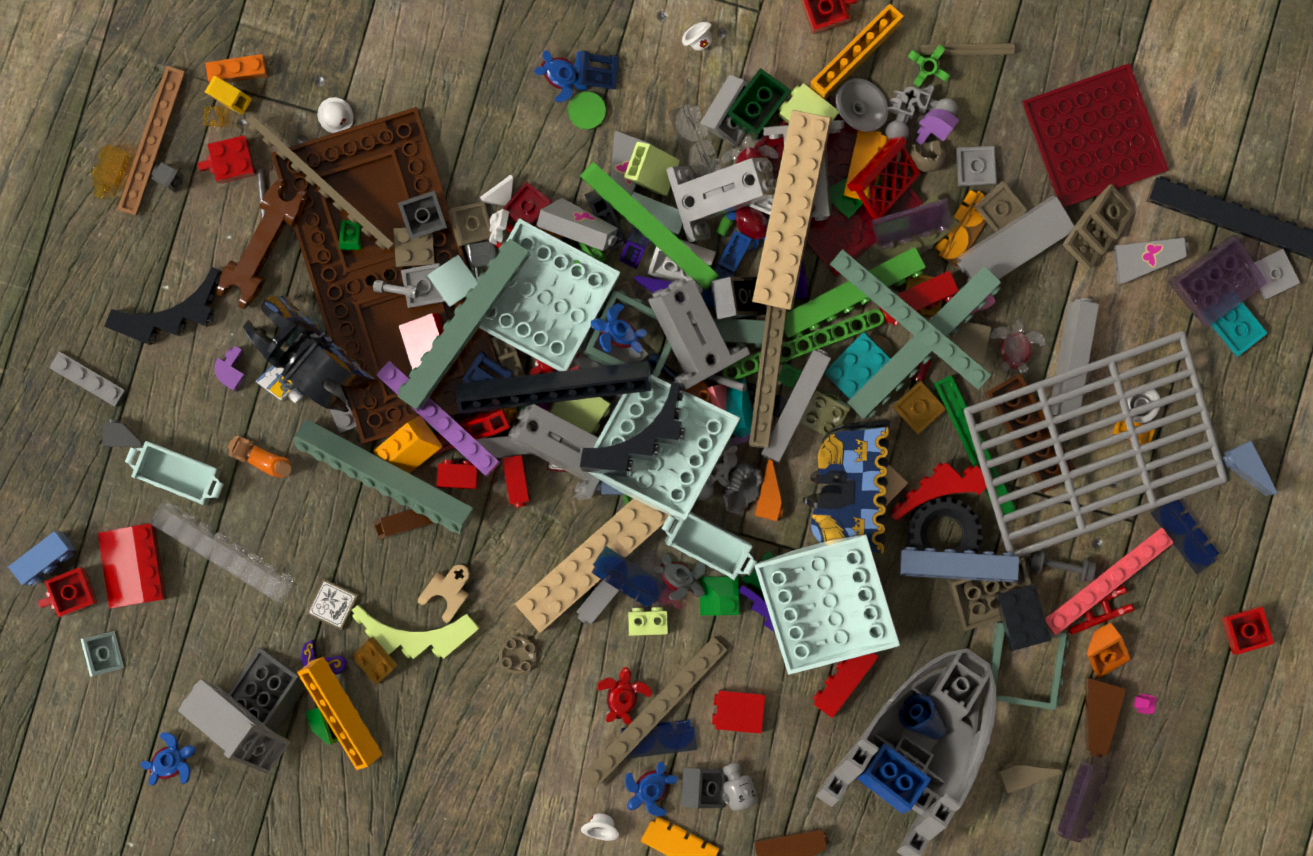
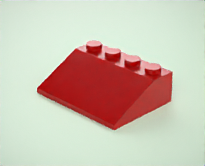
M155 523L98 533L109 609L167 599Z

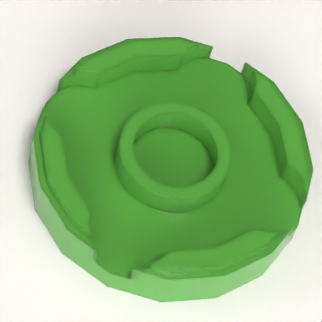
M594 92L578 93L569 103V118L580 129L591 130L596 128L605 119V103Z

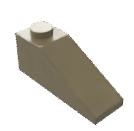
M1012 762L1001 765L1002 769L997 770L1006 793L1062 774L1061 770L1057 768L1012 764Z

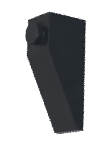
M595 190L585 194L584 196L593 215L618 228L617 240L613 246L609 247L610 251L626 244V238L611 205Z

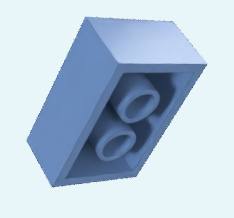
M54 531L9 565L8 568L21 585L31 586L33 584L35 586L43 580V575L46 573L51 574L58 569L57 565L60 562L70 560L74 556L73 552L76 549L63 532Z

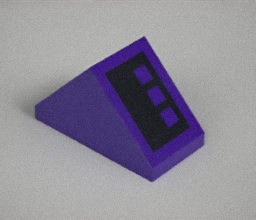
M636 227L630 235L619 260L637 269L650 242Z

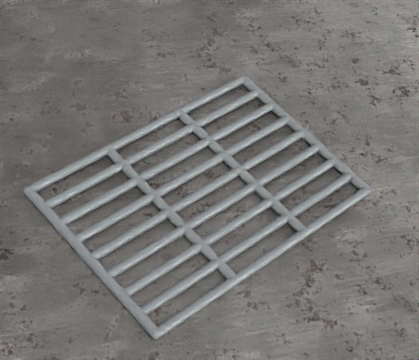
M1184 331L1154 340L964 409L1007 553H1014L1016 557L1028 555L1215 487L1228 480ZM1180 340L1182 351L1119 373L1116 362ZM1185 358L1188 369L1124 391L1122 380ZM1109 365L1110 377L1047 398L1046 387ZM1190 376L1193 387L1129 409L1128 398ZM1114 383L1116 395L1053 417L1050 406ZM1034 391L1038 392L1040 402L978 424L975 423L973 417L975 412ZM1192 395L1196 396L1197 406L1138 427L1134 426L1133 416ZM1116 402L1120 403L1121 413L1058 435L1055 424ZM1043 409L1046 420L981 443L979 431ZM1201 413L1202 424L1140 446L1137 435ZM1125 420L1127 431L1064 453L1061 442ZM1048 427L1051 438L987 461L984 453L985 449ZM1206 430L1207 442L1145 463L1144 452ZM1130 438L1132 449L1069 471L1067 460ZM1054 445L1057 456L992 479L989 468ZM1211 448L1214 459L1154 481L1150 480L1149 470ZM1133 456L1136 457L1138 467L1077 489L1074 488L1072 478ZM1059 463L1062 474L998 497L995 486ZM1216 466L1219 477L1156 499L1153 489ZM1141 474L1143 485L1080 507L1078 496ZM1065 482L1066 493L1003 515L1000 504ZM1146 492L1148 503L1085 525L1083 514ZM1070 499L1073 510L1009 533L1006 522ZM1072 518L1076 519L1078 528L1014 551L1011 540Z

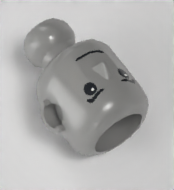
M738 762L723 767V772L728 777V781L723 785V800L733 811L749 808L758 802L755 783L750 776L741 775V765Z

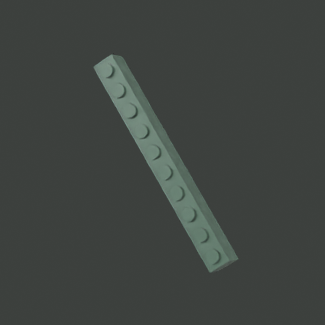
M512 239L502 243L498 256L490 260L488 270L480 274L476 281L478 284L474 289L471 288L465 296L467 299L463 305L459 304L454 311L455 316L452 320H448L445 323L441 336L437 335L431 344L433 345L429 352L426 351L420 359L422 361L418 368H413L409 374L411 378L398 389V397L418 412L531 255L528 250Z
M842 249L830 263L832 267L978 390L992 376L990 372L845 250Z
M984 266L929 322L947 337L949 335L953 337L960 330L958 326L962 322L966 324L974 316L972 312L976 308L980 310L987 303L985 299L990 294L994 296L1001 289L999 285L1002 282ZM913 336L847 403L863 419L866 417L870 419L878 411L876 407L880 403L884 405L891 398L889 394L894 389L898 391L905 384L903 380L907 376L911 378L918 372L917 367L921 362L926 364L932 358L931 353L933 351Z
M306 419L294 436V446L300 451L307 452L313 455L315 459L328 463L332 468L343 471L350 478H356L365 486L372 487L382 495L395 499L399 504L410 507L417 514L425 515L432 522L445 526L451 532L461 534L472 518L473 508L308 419Z

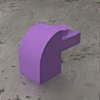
M933 109L919 122L922 126L917 131L920 135L915 141L922 145L931 132L944 141L959 122V119L946 110Z
M236 346L227 351L225 355L227 359L225 361L217 358L215 363L217 378L233 391H237L246 377L245 374L234 368L244 352Z

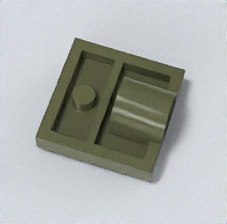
M817 388L800 423L825 436L831 428L842 424L851 406L842 402L839 395L833 392L825 393Z

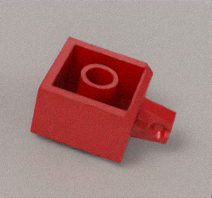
M801 0L812 34L848 23L850 20L848 14L850 5L858 3V0Z
M245 135L207 144L210 155L206 156V161L198 162L199 171L210 170V173H214L216 182L219 184L256 176L249 141Z
M79 567L44 581L48 590L46 593L47 597L37 601L40 608L51 606V609L55 608L58 618L98 603L85 567Z

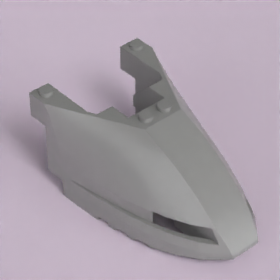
M966 648L946 652L916 671L885 703L859 740L826 778L816 797L831 807L840 800L847 786L865 770L872 756L879 750L878 746L886 743L931 778L912 808L919 814L896 851L902 856H921L929 841L947 827L954 813L961 808L985 757L984 754L990 742L996 711V685L990 664ZM948 664V665H947L946 667H944V668H941V669H939V670H936V671H933V672L929 673L930 671H932V670L935 669V668H938V667H940V666H943V665ZM982 690L984 701L980 731L976 733L979 716L978 695ZM919 693L929 696L933 700L946 725V733L941 739H931L908 730L901 724L899 711H902L903 703L906 699Z

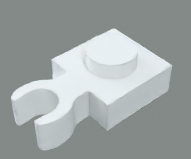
M502 209L492 214L489 230L492 233L489 242L497 245V241L502 242V232L506 229L509 211Z

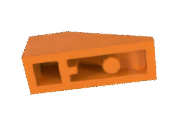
M768 460L754 516L777 521L778 518H782L784 507H781L782 501L773 461Z

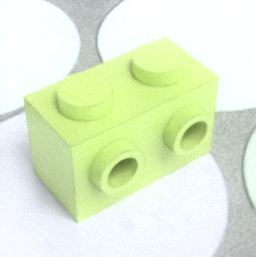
M653 607L651 611L644 612V608H632V612H628L629 636L668 634L667 611H663V607Z

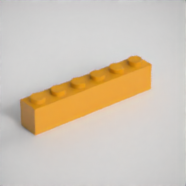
M889 4L811 81L810 89L826 100L902 24L904 16Z
M324 657L312 660L297 672L356 770L370 766L383 755Z

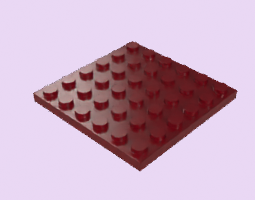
M1130 63L1021 102L1054 194L1063 208L1099 196L1108 185L1112 184L1118 189L1169 170Z

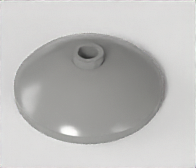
M854 78L847 80L839 87L836 94V106L839 114L848 125L862 132H872L879 129L885 123L888 116L887 101L883 93L873 83L864 79Z

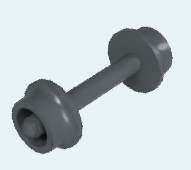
M1045 549L1033 552L1027 558L1029 569L1036 571L1037 574L1041 573L1042 566L1080 573V583L1084 581L1092 582L1094 575L1097 574L1095 570L1096 563L1088 561V558L1083 559L1081 566L1044 558Z

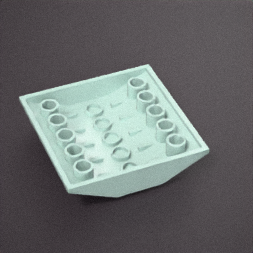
M518 219L506 242L512 239L528 250L531 255L479 328L558 371H567L593 329L591 327V320L598 319L620 272L529 223ZM573 260H579L581 264H575Z
M651 375V391L623 394L594 448L613 446L627 441L642 432L662 410L671 384ZM684 391L683 400L679 401L678 408H681L680 419L676 420L681 421L683 428H686L684 440L681 439L680 445L657 443L660 444L659 454L658 456L655 455L654 461L631 458L634 461L632 472L629 471L628 477L588 473L616 490L656 510L686 521L740 418Z
M866 534L830 540L796 549L754 565L788 675L900 646Z

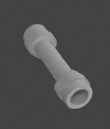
M378 280L373 284V291L379 293L391 292L415 299L419 297L420 293L419 287L410 285L402 287Z

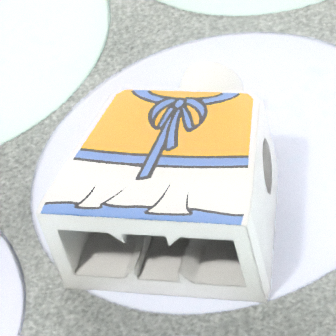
M272 365L256 380L259 385L281 401L289 397L296 404L303 398V395L297 390V386L293 390L288 389L292 384L290 380L286 384L281 382L284 379L281 375L284 370L283 368H276Z

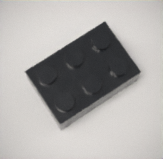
M727 277L711 281V293L714 298V312L717 320L749 319L766 315L765 304L752 302L757 277Z
M1035 584L995 595L1010 652L1051 641Z

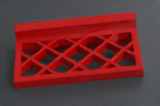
M903 136L890 138L847 185L850 191H856L874 221H879L921 174L904 146L907 142ZM899 151L902 154V162H897ZM889 163L892 164L891 174H887V165ZM897 165H902L901 176L897 175ZM907 166H909L913 172V174L910 177H907ZM878 175L881 176V186L876 185V177ZM886 176L891 177V188L886 187ZM897 178L901 179V187L899 189H896ZM867 187H870V198H867L863 192ZM876 189H880V200L875 199ZM886 190L890 191L889 201H885ZM875 202L880 203L878 213L875 211Z

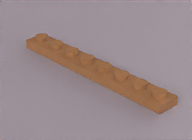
M166 65L117 209L119 211L134 216L138 214L186 74L185 71Z

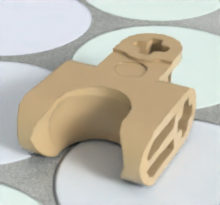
M454 566L446 577L437 572L418 598V603L424 605L435 595L443 596L447 601V609L442 619L445 623L450 622L469 596V593L462 589L470 577V571L467 566ZM456 570H463L464 578L457 579Z

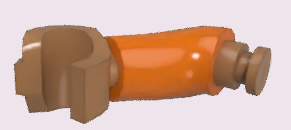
M238 435L233 440H230L228 445L229 456L245 462L248 457L247 462L273 477L283 478L291 473V463L287 458L270 453L256 445L251 449L253 442Z

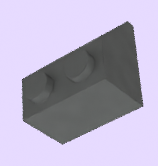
M435 191L398 203L410 240L447 228Z
M684 767L681 806L691 808H725L723 785L726 782V775L723 769Z

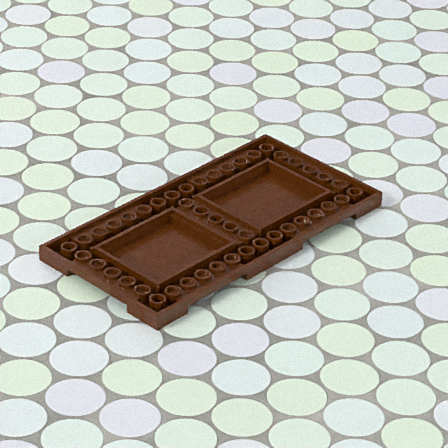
M417 107L288 147L393 244L394 228H406L398 203L435 191L447 226L445 229L433 232L435 264L439 263L442 266L459 255L468 268L462 247H458L448 213V203ZM277 151L272 152L271 156L278 178L286 180V186L283 191L285 200L287 202L292 201L301 190L308 193L304 211L294 229L327 333L334 339L336 345L342 347L350 358L356 360L364 371L370 373L375 378L374 382L348 387L344 386L362 444L365 445L390 437L407 422L420 416L377 376L378 372L390 361L409 379L411 378L409 374L412 371V366L399 325L432 313H440L444 326L448 320H452L455 316L454 311L459 304L463 305L467 298L464 297L451 307L446 302L408 309L406 295L391 292H374L373 286H368L366 283L369 276H375L378 281H385L390 285L404 287L401 273L403 267H396L395 246L391 251L387 248L382 250L375 243L377 239L373 235L369 238L361 230L360 250L339 249L342 220H349L347 218L349 214L344 209L342 211L338 210L333 205L335 201L330 196L326 199L319 192L321 188L318 185L314 184L312 186L304 179L307 176L302 171L298 173L290 166L292 162L288 158L283 160L276 153ZM393 270L395 278L390 281L386 280L384 276L386 271ZM480 328L477 329L429 397L450 417L460 414L456 402L457 384L466 383L462 379L478 354L483 351L487 357L498 363L489 333ZM482 362L478 366L496 379H502L503 377Z

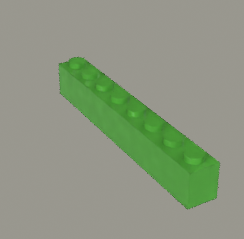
M916 247L869 271L886 286L890 287L895 284L898 287L907 282L906 278L910 276L916 278L924 273L923 269L926 267ZM848 281L787 312L784 331L788 338H799L804 335L803 331L809 328L811 331L821 326L820 322L826 319L830 322L838 318V313L842 311L848 313L855 309V304L861 302L863 305L871 301V299Z

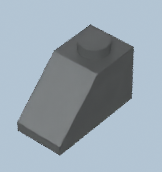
M162 162L159 166L156 165L152 171V180L174 193L184 178L180 172Z
M109 419V423H103L102 446H144L139 437L126 424L120 423V420Z

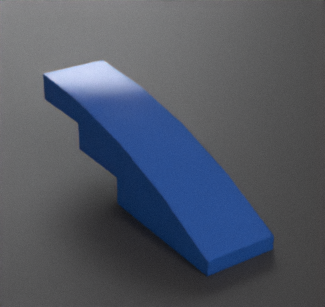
M736 230L734 231L714 270L719 275L717 280L733 277L752 240L751 238ZM710 287L707 291L704 290L701 296L704 302L714 309V298Z

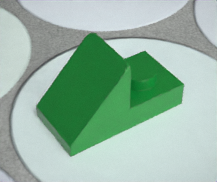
M342 220L339 249H361V225L358 222L354 224L350 220Z

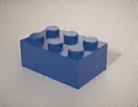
M886 743L878 746L879 750L872 756L865 770L857 779L900 813L904 814L913 808L931 778Z

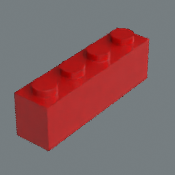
M947 271L897 295L921 314L920 310L926 307L928 310L939 306L937 302L943 299L945 302L950 301L959 290L950 271ZM879 306L887 325L891 323L893 326L900 324Z
M870 653L840 661L836 666L838 670L834 676L830 674L825 680V688L822 691L818 690L812 699L815 701L812 704L833 718L877 660L878 656Z

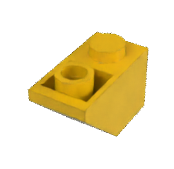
M216 76L212 78L205 90V93L241 115L244 114L252 100L251 97Z

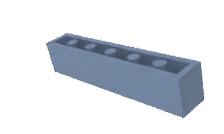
M906 547L905 550L901 551L900 576L1016 583L1018 581L1019 557L1014 556V553H1003V556L995 555V552H983V555L975 554V551L956 553V550L946 549L944 552H936L937 549L933 548L917 551V548Z

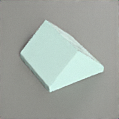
M115 631L81 639L90 677L124 668Z

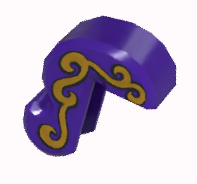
M314 640L306 642L302 648L301 660L303 666L316 659ZM343 656L325 658L334 675L341 674L347 669L348 662Z

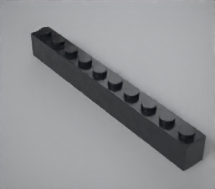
M1164 176L1156 177L1152 182L1146 202L1313 260V229L1304 227L1302 229L1297 227V224L1294 222L1286 221L1285 223L1279 221L1277 216L1270 214L1268 216L1262 215L1260 210L1250 208V210L1245 209L1238 202L1228 203L1221 196L1214 195L1212 197L1206 195L1207 192L1204 190L1189 189L1188 185L1179 182L1178 184L1170 182L1171 179Z
M643 361L457 384L456 402L459 413L462 414L533 404L651 391V372L649 362Z

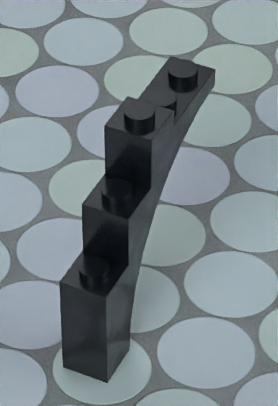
M211 267L206 279L199 288L186 300L170 309L149 314H131L111 309L104 327L148 345L151 342H155L158 335L157 328L179 336L186 328V319L207 327L208 324H212L215 317L214 309L208 307V304H211L215 298V293L213 292L215 287L219 285L222 271Z
M671 383L669 394L662 410L642 432L627 441L613 446L583 448L580 461L581 470L583 472L628 477L629 471L632 472L634 461L631 458L654 461L655 455L658 456L660 444L657 443L680 445L681 439L684 440L686 432L682 422L676 421L680 419L681 408H678L679 401L683 400L684 390L681 389L680 383Z

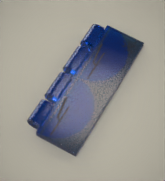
M1179 500L1157 507L1150 514L1158 525L1165 530L1174 542V546L1196 575L1215 562L1214 557L1219 552L1211 542L1206 546L1203 545L1209 539L1200 527L1192 531L1191 528L1197 525V523L1188 512L1182 516L1179 514L1185 509Z
M606 545L593 563V566H595L592 570L593 575L601 580L606 578L605 582L617 590L622 587V593L632 599L637 597L636 601L646 608L652 602L656 603L667 586L662 580Z
M689 720L676 721L677 729H673L672 722L657 724L658 731L654 732L653 728L625 759L697 750L695 729L690 727Z

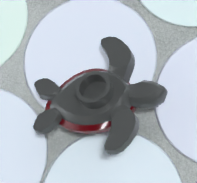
M664 553L662 557L663 564L652 568L653 574L661 575L664 583L672 590H675V592L669 595L671 600H682L687 597L688 592H691L696 597L704 596L703 587L695 583L705 573V564L699 560L696 561V567L692 571L683 563L671 562L670 556Z

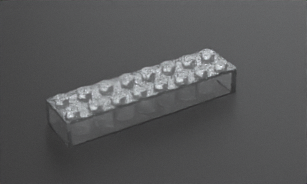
M160 503L148 523L279 604H286L297 586V583L294 582V577L287 573L281 574L277 572L279 568L271 563L264 564L261 562L263 558L255 553L248 554L245 552L246 548L237 542L230 543V538L226 535L212 532L214 528L202 522L199 524L196 522L197 518L188 512H180L181 508L174 503Z

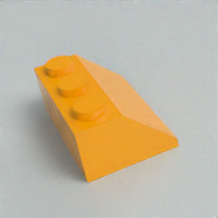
M420 415L402 426L377 447L374 453L377 457L410 474L443 446Z

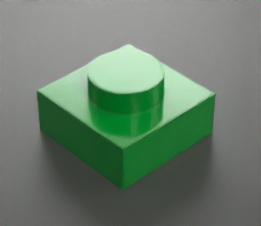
M784 363L778 375V382L793 389L801 371Z

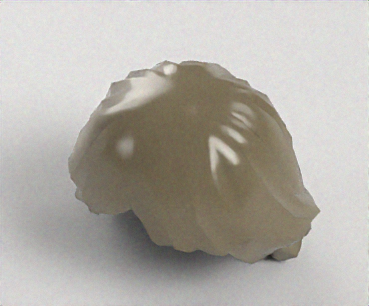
M928 141L922 145H911L910 156L919 170L933 172L943 166L946 150L942 141Z

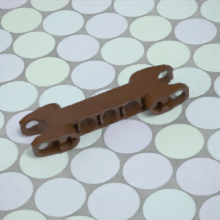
M280 177L261 200L260 208L266 212L240 261L236 263L231 260L221 274L216 294L224 297L233 286L237 285L241 290L238 307L246 309L259 295L265 279L258 275L285 225L295 226L304 211L308 193L301 190L292 201L287 202L283 196L286 180Z

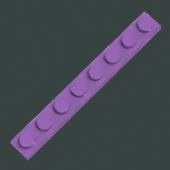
M390 361L377 374L397 395L399 394L398 389L409 380ZM428 398L419 412L415 410L486 477L500 464L494 456L432 399Z

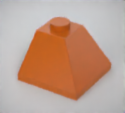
M1111 622L1093 633L1087 656L1097 679L1131 660L1121 635Z

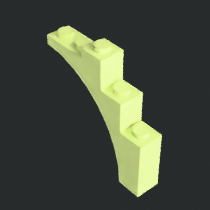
M360 605L352 609L354 613L352 616L357 623H363L367 628L365 629L367 635L370 638L372 636L375 637L389 655L402 645L403 648L401 650L407 658L412 657L413 659L430 645L433 646L431 649L438 658L442 657L444 659L480 629L473 619L466 614L454 623L440 629L427 632H410L395 629L381 623L370 616Z

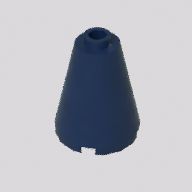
M918 693L904 701V707L902 711H899V720L906 729L934 740L941 739L945 735L946 725L935 703L929 696Z

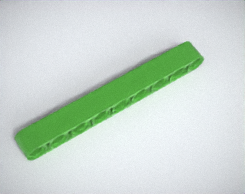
M592 162L580 175L592 189L705 291L711 287V281L719 278V275L597 164Z
M874 309L783 343L782 348H788L791 354L786 358L781 356L780 364L809 354L813 350L817 351L818 349L875 329L883 323L884 315L880 310ZM877 314L880 318L879 323H872L870 315ZM859 321L862 324V329L854 330L852 322ZM837 327L842 328L844 336H835L834 329ZM818 334H823L826 337L824 344H819L816 341ZM800 341H805L808 343V349L806 351H802L798 348V343ZM761 352L727 366L723 370V377L736 381L758 373ZM752 361L755 365L754 370L747 371L744 368L745 362ZM729 368L736 369V377H728L726 370Z

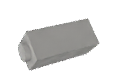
M605 576L576 611L579 614L577 618L584 624L588 622L592 624L621 588Z

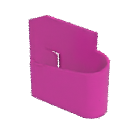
M1140 693V696H1135L1134 707L1137 708L1139 713L1152 714L1155 712L1157 699L1152 695Z

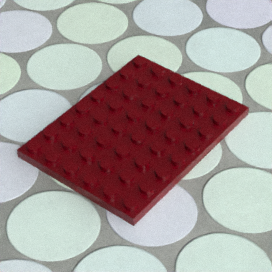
M830 95L825 101L837 109L836 100ZM838 114L833 121L843 120V118ZM783 121V122H782L781 124H779L778 126L789 125V124H788L786 121ZM845 121L844 128L840 129L839 133H830L828 136L827 155L830 187L847 179L858 130L852 128ZM766 135L752 148L758 150L764 158H768L773 167V177L777 181L784 150V135L782 138L769 139V135ZM890 163L887 165V174H891L892 165ZM887 177L886 187L891 188V177ZM897 178L896 189H899L901 187V179ZM909 186L890 207L891 218L882 223H877L873 220L864 204L849 219L832 205L833 214L828 216L827 220L815 221V217H811L806 243L836 277L840 273L830 263L842 249L854 259H857L923 202ZM876 189V193L880 194V189ZM886 190L885 201H889L890 191Z

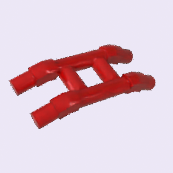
M1126 586L1114 589L1097 603H1101L1105 614L1094 618L1090 608L1084 613L1087 621L1070 627L1069 633L1074 635L1100 623L1135 611L1132 603L1112 610L1108 602L1109 599L1127 593Z

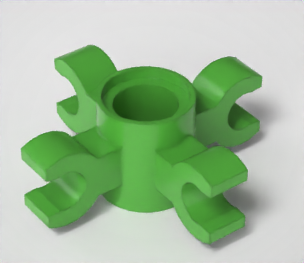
M939 44L931 57L926 58L914 50L910 52L908 57L920 64L921 69L913 84L920 87L927 75L935 74L945 82L948 80L950 74L938 67V59L946 48ZM928 60L932 61L935 65L932 71H927L924 68V63Z

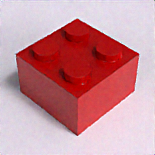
M443 460V463H438L437 487L478 490L479 469L470 461H462V464H456L455 460Z
M1257 606L1221 617L1232 654L1238 655L1274 644L1263 607Z

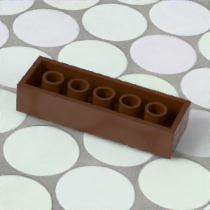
M1018 373L985 392L984 395L989 400L1025 387L1027 384L1021 374ZM1029 393L992 406L998 417L1037 403L1033 394ZM1038 410L1001 424L1005 431L1010 433L1046 419L1042 410ZM1047 427L1011 441L1016 450L1049 439L1051 435ZM1053 445L1021 458L1027 467L1057 455ZM1071 459L1066 461L1069 471L1076 469ZM1059 463L1031 473L1036 483L1062 474ZM1058 484L1044 488L1040 491L1044 493L1050 490L1051 488L1057 486Z

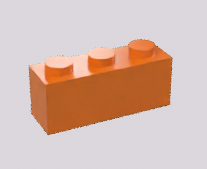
M263 54L205 63L209 83L214 76L226 83L268 77L266 59Z

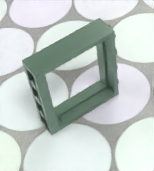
M621 290L612 291L599 319L606 321L608 309L617 300L658 320L652 307L645 306V303L640 299L634 298L633 300L627 297L628 294ZM593 330L582 355L605 366L626 364L594 348L601 331ZM668 341L652 373L657 378L672 348Z
M997 622L995 623L989 663L995 685H997L1005 631L1003 623ZM1049 631L1050 637L1059 638L1049 703L996 695V701L1055 710L1056 706L1060 704L1058 689L1063 684L1061 669L1065 668L1066 657L1063 655L1064 649H1067L1069 644V638L1066 637L1067 633L1060 632L1054 636Z

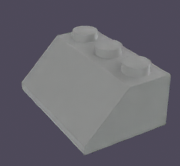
M729 75L700 124L711 133L737 147L745 132L740 130L726 113L748 83L740 78Z

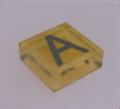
M204 106L203 126L223 127L224 108Z

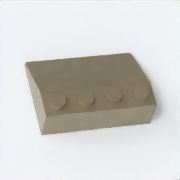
M1023 556L1019 557L1017 583L947 579L964 631L1001 619L995 595L1031 585Z

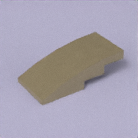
M1112 184L1108 185L1079 219L1063 243V246L1086 270L1091 269L1098 256L1105 254L1112 240L1119 238L1135 209Z
M921 314L928 321H930L934 317L931 315ZM962 322L958 326L960 330L953 337L949 335L948 338L975 361L983 365L991 327ZM911 332L909 333L908 341L914 336ZM934 352L931 353L932 356L939 357Z

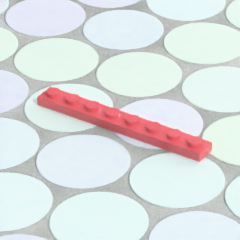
M1159 528L1047 616L1045 621L1052 634L1055 636L1172 545L1174 542L1165 530Z

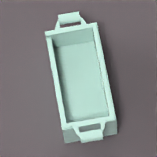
M145 441L143 448H130L125 460L134 469L131 477L173 492L201 505L208 506L210 498H219L224 485L218 480L222 470L152 442ZM137 451H141L136 465H132Z
M693 512L689 513L686 521L668 515L661 528L667 533L665 539L667 545L718 570L735 580L738 574L750 575L755 567L754 565L757 563L749 554L753 547L750 542ZM749 557L750 560L744 571H741L740 569L746 558Z

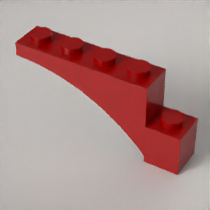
M495 409L486 414L480 412L458 422L475 440L510 428L502 409ZM439 432L434 433L443 447L432 456L454 448Z
M940 462L933 469L935 473L930 478L926 476L919 483L921 487L917 491L912 489L905 496L908 500L903 505L899 502L891 510L893 512L891 517L897 521L916 506L942 495L961 492H976L979 495L987 488L982 470L977 465L974 467L970 465L963 472L965 476L962 478L947 462L944 464Z

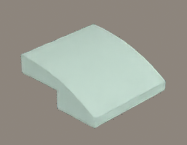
M459 255L427 275L449 307L463 299L471 288L474 289L478 284Z

